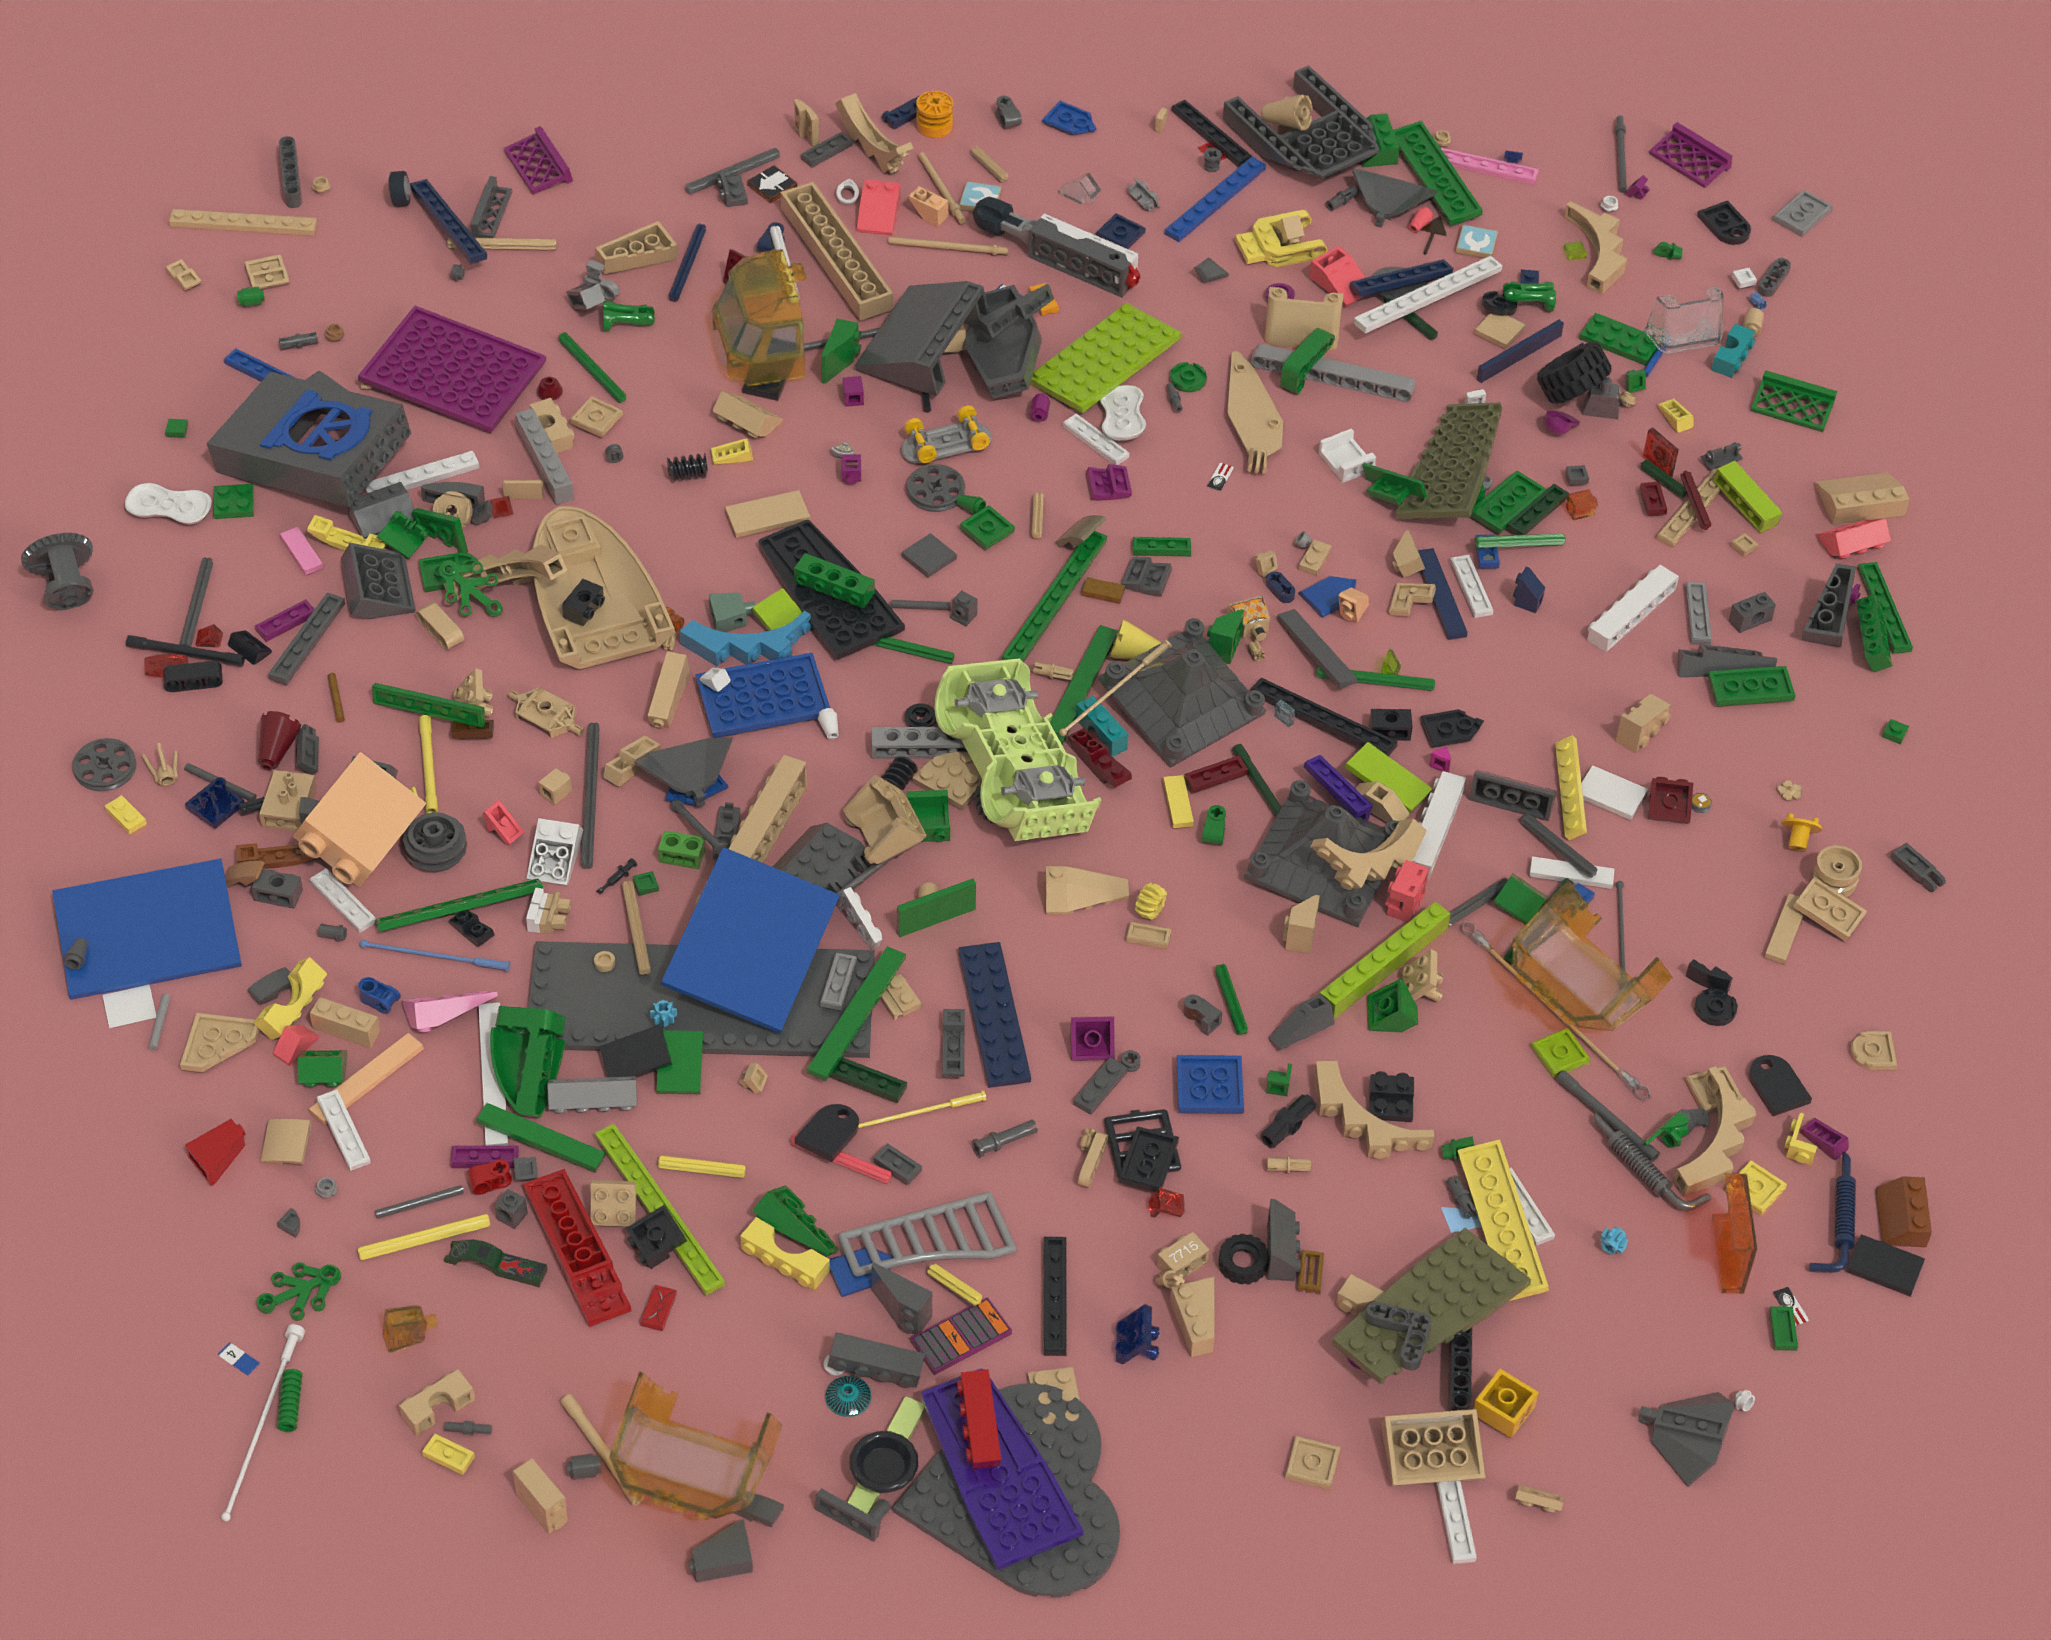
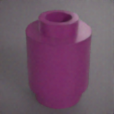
M1037 394L1031 401L1029 415L1031 419L1038 422L1045 421L1048 418L1050 401L1045 394Z

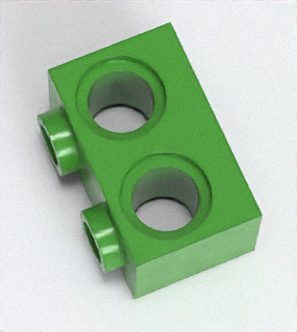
M664 830L658 848L659 863L700 869L706 851L705 839L697 835Z

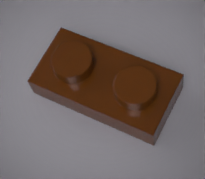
M485 720V725L482 728L453 721L452 738H493L494 720Z

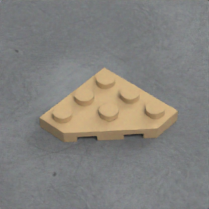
M196 1013L180 1063L181 1070L204 1072L256 1043L260 1029L253 1023L255 1020Z

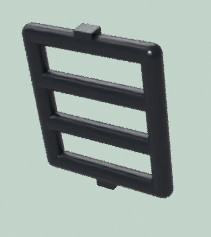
M1160 1109L1146 1112L1132 1110L1130 1114L1110 1116L1104 1119L1118 1178L1123 1168L1122 1160L1126 1159L1128 1151L1120 1152L1118 1142L1132 1141L1135 1131L1116 1134L1114 1125L1160 1118L1162 1128L1150 1130L1173 1135L1167 1110ZM1177 1148L1169 1172L1181 1170L1182 1166Z

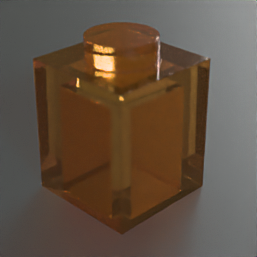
M1590 489L1568 494L1566 509L1573 520L1595 515L1598 501L1592 495Z

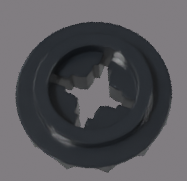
M923 703L914 704L906 710L905 722L908 723L909 727H932L933 723L936 722L935 709Z

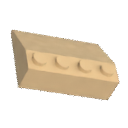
M1887 472L1816 481L1814 484L1832 525L1858 522L1865 519L1905 516L1910 501L1904 486Z
M1476 1409L1385 1416L1382 1420L1383 1442L1393 1486L1485 1479Z

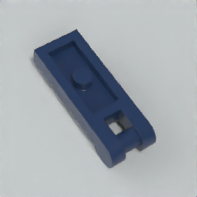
M919 96L890 112L885 111L882 114V120L889 122L890 126L896 129L917 117V99Z

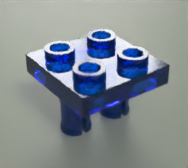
M218 777L188 800L185 806L191 813L216 829L239 810L238 805L244 803V799L227 788L225 778Z
M1144 1304L1117 1322L1116 1362L1125 1364L1138 1354L1150 1358V1360L1157 1359L1159 1347L1152 1345L1151 1340L1155 1341L1159 1337L1160 1332L1158 1331L1160 1329L1152 1325L1151 1306Z

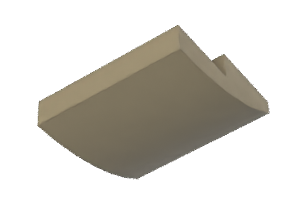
M1099 515L1083 517L1072 525L1055 543L1060 548L1068 542L1073 547H1076L1087 539L1106 518Z

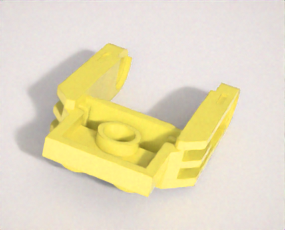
M1306 210L1259 218L1253 226V232L1235 235V241L1247 264L1266 261L1268 265L1275 268L1314 260L1326 253L1327 247L1319 239L1280 246V241L1273 227L1282 218L1299 215L1300 219L1305 217V220L1301 222L1302 228H1305L1312 222ZM1321 247L1319 251L1313 252L1316 248Z

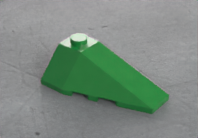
M787 1185L769 1190L753 1208L752 1211L756 1214L757 1218L773 1226L775 1230L826 1256L833 1255L839 1251L828 1234L823 1229L816 1227L815 1222L817 1220L815 1217L806 1214L803 1210L805 1204Z

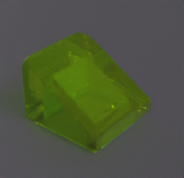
M1389 649L1383 661L1382 673L1398 675L1401 664L1393 650Z

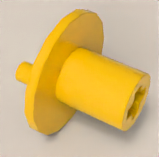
M1788 813L1787 818L1781 821L1783 827L1791 830L1788 847L1796 851H1806L1810 833L1822 831V826L1818 824L1819 819L1813 818L1810 821L1793 818L1794 814Z

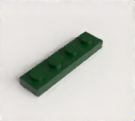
M1556 484L1551 485L1507 523L1506 529L1515 535H1526L1567 500L1569 493Z
M843 1057L829 1076L896 1103L899 1102L907 1088L906 1081Z

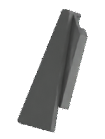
M1699 644L1698 652L1678 650L1679 677L1708 676L1709 671L1776 667L1777 658L1762 656V652L1756 650Z

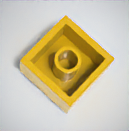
M1499 1369L1475 1400L1474 1409L1477 1410V1417L1512 1439L1536 1407L1539 1392L1504 1370Z

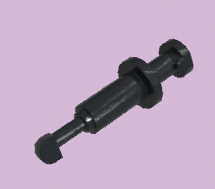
M630 858L624 867L619 865L618 871L607 879V883L596 892L602 894L607 887L613 886L623 876L628 877V871L632 867L637 866L636 861Z

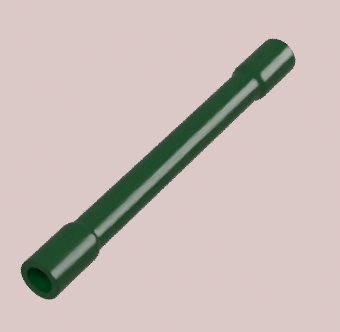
M1235 745L1232 748V752L1235 756H1240L1248 768V775L1277 817L1282 808L1251 761L1243 745Z

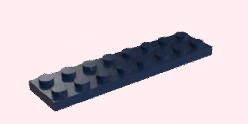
M994 942L959 947L958 953L988 1088L1031 1082V1074L1001 943Z

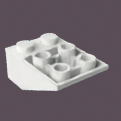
M538 818L526 879L533 880L538 878L541 882L568 886L580 849L583 834L581 826Z

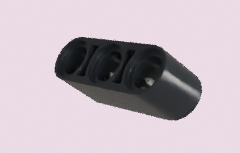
M205 661L167 666L163 670L164 689L168 692H181L219 687L223 683L222 665L217 661Z

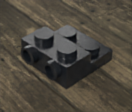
M1383 1071L1371 1074L1369 1082V1113L1384 1121L1412 1122L1414 1077H1409L1407 1073H1398L1396 1076L1387 1075Z
M665 1205L626 1228L630 1235L627 1240L633 1250L635 1248L639 1249L638 1258L643 1266L648 1264L651 1269L670 1258L669 1252L687 1242Z

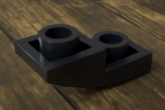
M469 910L460 911L449 920L450 924L460 934L478 947L495 935L492 928L481 923L478 915Z
M1695 959L1689 963L1686 973L1687 978L1709 989H1723L1727 992L1730 990L1733 979L1727 972L1722 971L1717 966L1710 971L1705 965L1700 964Z

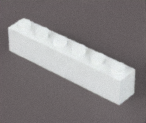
M1659 565L1654 570H1650L1647 577L1639 580L1631 591L1628 590L1620 601L1617 600L1609 611L1603 612L1600 619L1590 624L1587 641L1607 652L1676 590L1679 576L1662 565Z
M1445 771L1442 772L1440 779L1436 778L1433 786L1435 792L1430 793L1427 802L1429 807H1425L1421 819L1424 820L1419 822V824L1427 831L1412 861L1429 868L1428 879H1430L1463 795L1466 782L1465 777Z

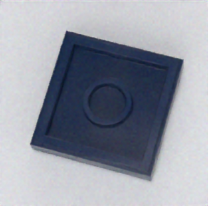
M1115 213L1095 235L1129 249L1145 233L1146 228Z

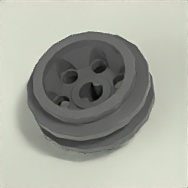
M432 812L423 814L411 822L405 830L403 837L407 859L415 867L428 872L448 870L459 863L466 853L467 841L463 825L456 818L444 813Z

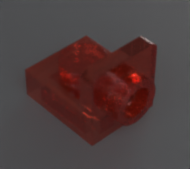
M1160 1188L1149 1199L1151 1217L1155 1218L1160 1212L1181 1217L1185 1213L1184 1194Z

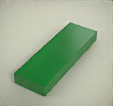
M1133 537V556L1191 557V538Z

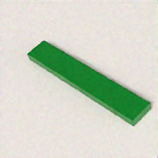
M1878 563L1858 564L1857 569L1868 596L1875 594L1883 607L1888 642L1892 653L1912 652L1913 646Z
M379 683L372 685L374 704L481 728L485 725V711L482 706Z
M486 1103L477 1117V1123L595 1173L605 1158L606 1152L489 1103Z

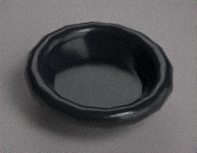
M876 1431L865 1435L854 1445L849 1456V1468L854 1479L865 1489L876 1493H891L904 1488L913 1480L918 1470V1453L913 1443L903 1435L892 1431Z

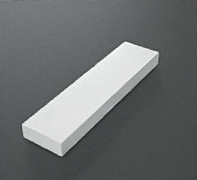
M1077 413L1063 422V428L1113 465H1119L1129 458L1130 453Z
M1470 555L1452 557L1450 559L1451 566L1473 617L1479 618L1493 615L1494 610Z
M1532 856L1529 877L1561 882L1568 878L1575 884L1580 883L1581 885L1612 889L1615 869L1595 866L1598 869L1597 874L1589 878L1570 862Z
M327 868L309 879L310 884L359 933L375 924L376 917Z
M338 1090L317 1096V1102L349 1171L371 1164L368 1153Z
M1510 1168L1535 1246L1553 1240L1555 1233L1513 1169Z
M1461 1481L1436 1483L1452 1563L1476 1562L1477 1557Z

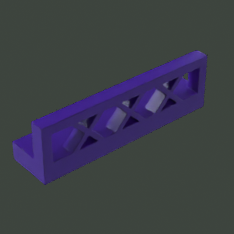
M1321 755L1305 761L1304 768L1355 818L1360 817L1363 820H1369L1373 805Z

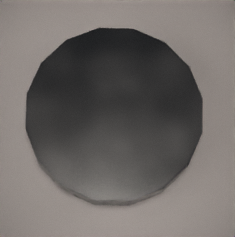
M1497 291L1484 293L1481 300L1482 306L1487 311L1502 316L1515 314L1518 307L1517 302L1506 301L1504 293L1501 295Z
M1718 988L1704 990L1696 997L1694 1006L1696 1015L1700 1020L1713 1026H1724L1731 1023L1736 1017L1738 1008L1736 999L1728 995L1727 991Z

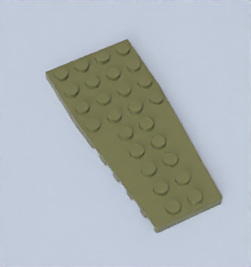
M1500 402L1449 404L1446 406L1447 412L1442 414L1440 426H1436L1434 429L1435 436L1429 439L1428 449H1424L1421 454L1422 461L1417 462L1410 475L1411 478L1423 481L1427 497L1424 499L1409 494L1398 505L1395 513L1397 519L1464 518L1471 516L1485 479L1502 413Z
M1464 1228L1420 1260L1374 1302L1397 1306L1430 1316L1432 1320L1431 1330L1424 1354L1427 1352L1430 1354L1442 1342H1450L1458 1332L1464 1333L1486 1319L1527 1288L1531 1283V1279L1467 1228ZM1365 1309L1333 1337L1332 1345L1379 1384H1383L1385 1378L1392 1374L1397 1375L1402 1371L1403 1367L1400 1364V1357L1407 1333L1370 1324L1366 1320ZM1394 1316L1393 1320L1396 1322H1402L1404 1321V1318L1401 1316ZM1419 1323L1417 1330L1421 1331L1423 1323ZM1413 1338L1410 1340V1342L1415 1345L1422 1343L1421 1340L1417 1338ZM1410 1352V1357L1408 1360H1412L1414 1358V1353Z

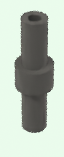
M1168 383L1166 387L1169 392L1168 398L1170 403L1173 404L1176 412H1181L1183 408L1180 403L1179 392L1175 390L1173 383Z
M464 1421V1423L445 1422L444 1430L463 1432V1435H473V1433L492 1434V1425L474 1424V1421Z

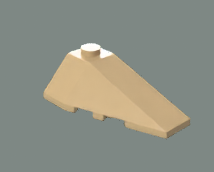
M1046 866V915H1067L1074 913V910L1090 909L1092 905L1099 903L1109 904L1128 899V879L1068 866Z

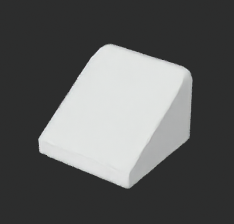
M712 667L700 677L702 683L717 692L731 681L726 670L722 668Z

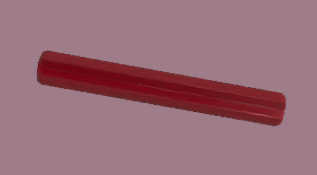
M1685 470L1680 474L1681 480L1701 529L1708 530L1712 525L1691 472Z

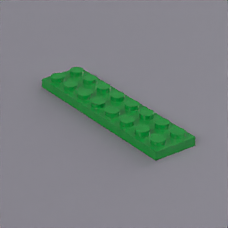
M1422 121L1393 130L1400 153L1421 184L1438 191L1431 198L1450 226L1483 215V209Z

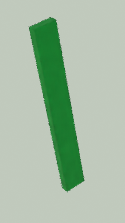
M1102 625L1099 626L1050 722L1062 745L1070 729L1067 731L1066 736H1061L1059 730L1066 728L1076 719V706L1087 698L1115 643L1118 630Z
M537 878L378 918L375 920V923L380 932L534 893L535 888L543 889V884Z
M888 946L886 947L808 1066V1074L824 1081L828 1080L905 961V953Z

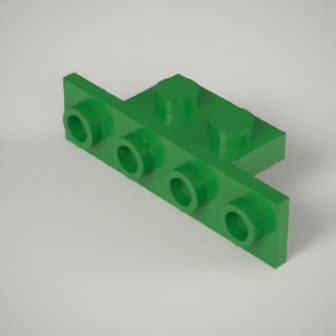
M1367 463L1362 464L1366 480L1375 482L1367 489L1369 496L1399 505L1409 494L1424 499L1427 497L1423 481Z

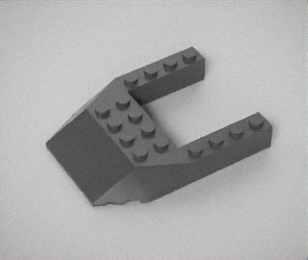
M1309 65L1295 71L1293 88L1299 94L1307 95L1311 100L1312 106L1323 117L1311 121L1307 130L1293 129L1279 135L1239 96L1224 102L1223 119L1261 156L1302 173L1324 178L1379 153L1372 123Z

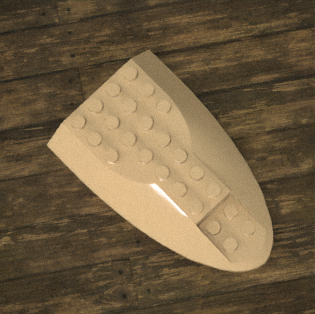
M570 506L555 508L543 518L536 534L533 549L542 544L560 553L568 570L552 580L534 576L535 589L542 617L560 662L583 669L658 649L675 632L663 600L647 570L626 541L611 526L584 509ZM582 579L602 586L605 596L603 605L597 608L593 618L588 620L584 626L563 618L562 609L563 602Z

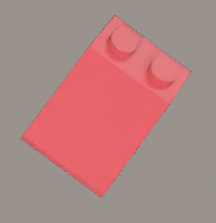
M865 179L860 202L857 232L893 235L901 200V183Z

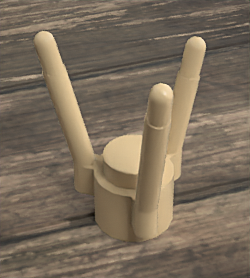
M157 743L161 762L157 772L145 754H142L141 757L154 776L155 783L169 786L178 779V751H174L173 768L165 763L161 743Z

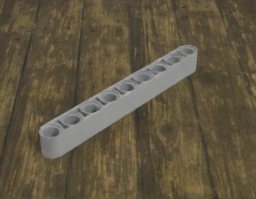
M1258 344L1251 358V364L1258 369L1281 374L1284 362L1294 351L1266 344ZM1323 357L1310 369L1305 377L1306 380L1402 402L1411 400L1416 386V382L1410 377Z

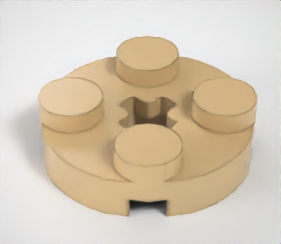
M448 491L438 497L434 502L433 512L451 516L448 509H451L454 505L457 510L454 517L460 518L462 528H465L472 517L471 501L465 495L455 491Z

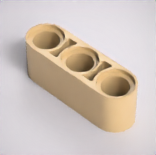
M435 602L416 611L419 623L445 650L464 641V635L460 628Z

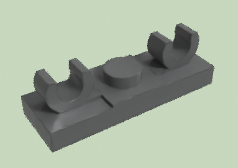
M725 802V807L720 806L715 838L719 842L724 843L727 849H729L732 837L738 834L741 811L739 807H734V803ZM713 851V859H718L719 855Z

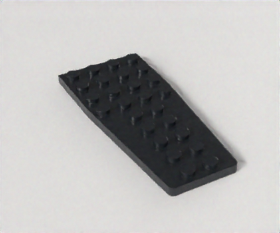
M810 520L801 521L759 539V548L802 613L806 611L811 614V619L809 620L811 629L836 660L875 644L883 638L886 639L905 631V624L876 588L875 594L867 605L862 608L794 582V567L805 553L861 574Z

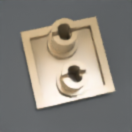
M475 668L465 677L460 686L455 688L453 697H455V701L484 707L485 717L489 718L492 715L493 706L483 703V701L490 702L492 690L483 688L482 670Z
M1430 949L1403 968V981L1414 1001L1424 995L1434 1002H1439L1443 996V991L1436 988L1443 981V973L1437 971V952Z
M592 1180L591 1221L593 1225L629 1227L636 1222L637 1182Z

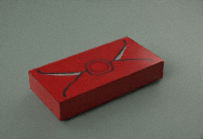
M655 1285L641 1319V1326L663 1331L675 1301L677 1290Z

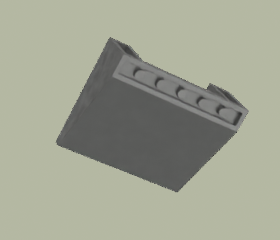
M969 281L908 286L856 363V370L937 396L946 383L940 357L963 323L982 329L979 318L989 314L984 287Z

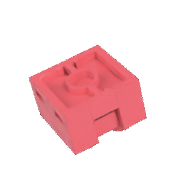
M1405 860L1402 867H1398L1395 874L1396 880L1395 882H1390L1387 893H1390L1385 906H1388V916L1407 923L1413 919L1425 895L1429 873L1428 867Z

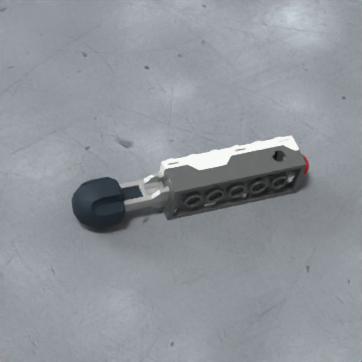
M994 197L983 198L975 205L973 218L978 227L998 236L1007 232L1021 238L1026 245H1029L1028 257L1121 298L1130 288L1137 286L1140 281L1138 253L1047 214H1043L1039 220H1028L1014 214L1011 204Z

